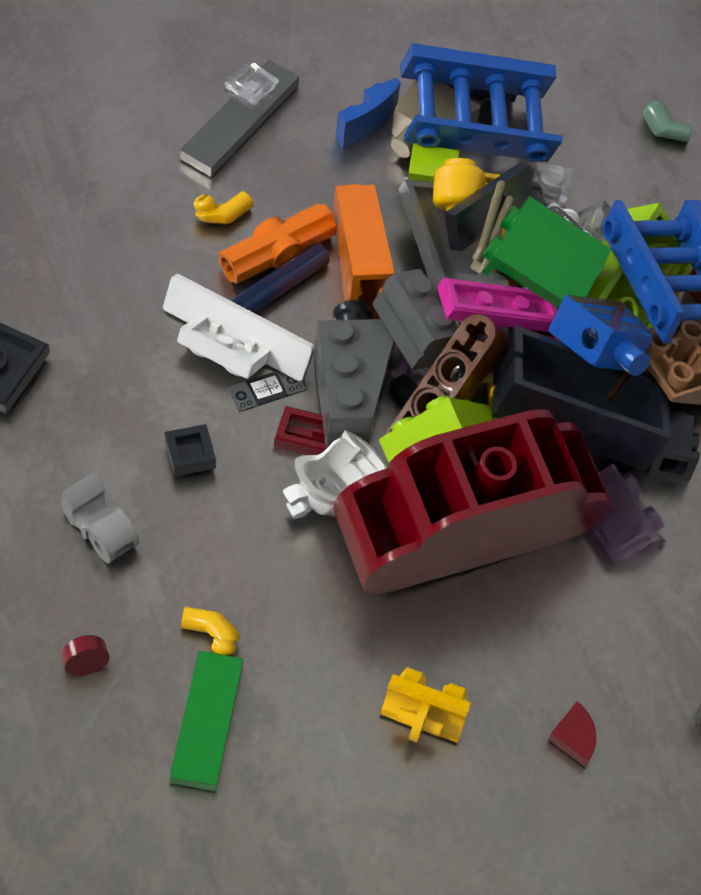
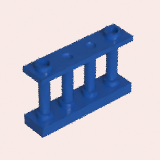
M416 43L411 44L400 64L401 78L418 81L420 115H415L404 134L405 143H415L422 147H441L527 159L530 162L536 163L548 162L562 143V135L543 132L541 99H543L557 78L556 65ZM433 83L447 84L454 87L456 120L435 117ZM470 88L490 92L492 125L472 123ZM505 93L525 97L528 131L508 128Z
M615 200L608 217L603 222L602 233L604 239L611 247L662 343H670L681 321H701V304H680L674 292L701 291L700 200H685L675 220L633 221L623 201ZM674 236L681 247L649 248L643 237ZM690 263L697 275L664 276L658 264Z

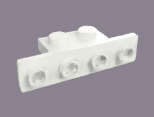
M180 274L171 277L163 309L187 322V324L180 328L177 338L178 343L188 347L197 356L206 357L225 367L231 374L242 376L246 379L265 364L297 381H302L306 377L315 351L314 344Z

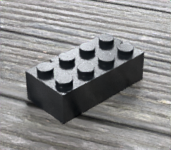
M515 325L506 339V347L493 366V385H495L492 401L493 418L499 419L530 410H549L554 414L557 423H574L579 427L590 452L644 471L649 468L671 439L668 396L653 375L643 372L640 375L633 376L629 373L611 400L606 399L626 372L625 370L595 367L563 342Z

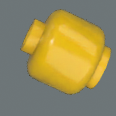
M451 158L446 160L444 165L440 166L434 173L433 203L436 208L446 212L484 187V171L477 167L476 162L471 159Z

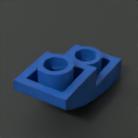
M398 78L384 83H377L370 88L364 89L362 104L353 105L338 112L336 139L342 148L369 136L393 115L398 105L401 85Z

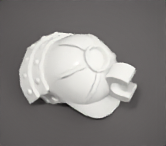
M344 430L341 438L333 441L321 454L302 455L295 459V470L300 479V484L291 485L283 490V494L288 501L286 507L293 519L305 516L312 509L320 515L336 517L333 505L337 496L350 484L369 474L386 469L388 464L365 440Z

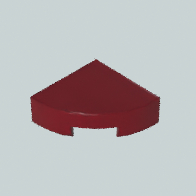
M576 701L552 731L548 740L586 767L596 747L597 735L594 722L587 710Z

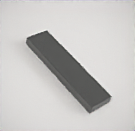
M268 60L180 149V159L211 177L299 86V76Z

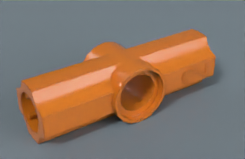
M317 203L285 220L279 217H271L257 226L253 236L218 252V261L230 283L235 282L238 284L272 266L278 269L314 244L337 233V224L334 221L331 210L325 203L322 205Z

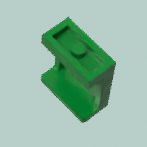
M529 196L520 208L513 205L502 220L500 226L505 229V232L501 238L495 235L485 249L482 256L488 259L481 273L488 277L494 269H498L559 309L566 294L581 297L588 295L612 249Z

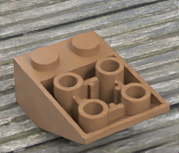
M681 321L670 343H662L654 327L648 329L652 333L653 340L646 351V354L650 357V363L647 368L671 402L701 405V321Z

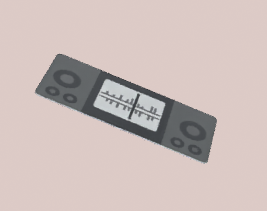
M280 371L228 387L239 411L306 390L302 381H297Z

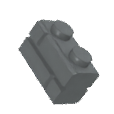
M415 269L395 273L388 277L382 287L383 291L378 293L372 305L411 369L418 370L431 367L458 327L453 320L446 319L441 300L432 287L430 279L422 270Z

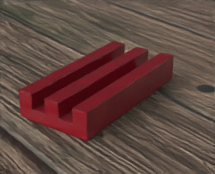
M285 406L274 438V447L304 455L321 454L326 450L322 415ZM291 421L314 428L312 430L289 425V422Z

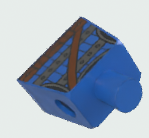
M565 295L548 329L552 335L595 367L625 370L633 376L640 375L647 369L650 357L646 354V351L653 340L652 333L622 302Z

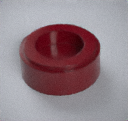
M94 635L75 638L68 642L61 651V659L65 671L72 676H85L102 669L110 658L104 639Z

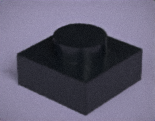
M206 424L164 432L165 444L174 476L216 468V457Z

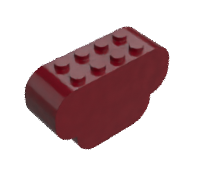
M544 409L525 411L423 439L398 453L389 462L386 469L369 474L350 484L337 496L333 505L334 514L363 590L369 594L396 591L565 542L599 524L612 508V502L579 427L574 423H557L554 414Z

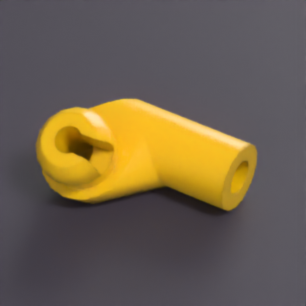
M184 607L181 621L182 629L204 632L214 637L211 648L216 654L230 656L235 653L236 641H240L239 631L222 613Z

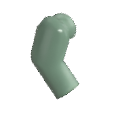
M653 100L644 107V119L655 136L686 143L689 142L692 124L674 121L666 106L660 101Z

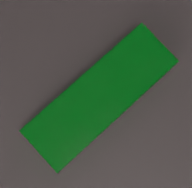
M198 651L171 768V784L216 792L241 678L243 658Z

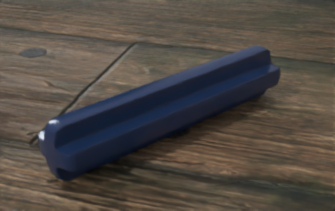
M321 243L314 244L231 299V301L253 313L257 312L327 265L330 261L328 249H325Z

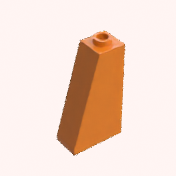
M375 184L336 186L333 214L334 221L337 224L336 239L344 301L362 300L368 302L373 309V319H381L372 303L378 293L383 291L382 287L388 277L394 274V268Z

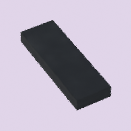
M515 165L445 212L448 241L451 250L461 252L481 238L498 181H504L505 187L496 220L508 195L514 198L511 207L514 205L517 208H520L529 196L533 198L529 166Z

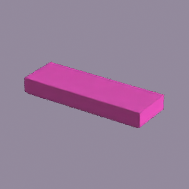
M442 278L437 286L446 319L464 321L471 315L482 314L490 318L497 326L514 328L517 325L528 330L549 332L548 329L558 311L557 307L525 288L451 278Z

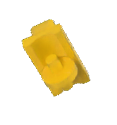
M408 667L400 676L393 674L388 684L380 714L411 726L412 729L408 740L418 743L422 731L458 743L471 702L466 701V688L450 683L444 685L441 692L425 686L427 678L424 674Z

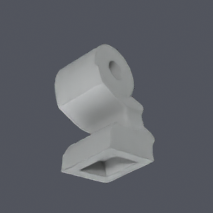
M95 470L62 491L61 509L67 516L70 524L81 530L83 539L89 538L97 554L103 561L109 564L126 551L136 547L139 544V538L131 521L121 508H108L105 505V487Z

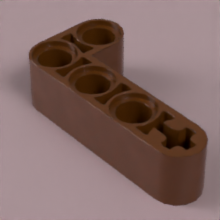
M474 314L467 317L460 324L392 425L401 419L420 415L427 410L426 405L429 402L442 396L470 400L506 347L504 332L487 316ZM480 333L488 335L484 343L476 340ZM467 350L476 355L474 360L465 354ZM465 364L464 376L456 382H451L453 369L458 365ZM391 426L389 427L386 434L392 431Z

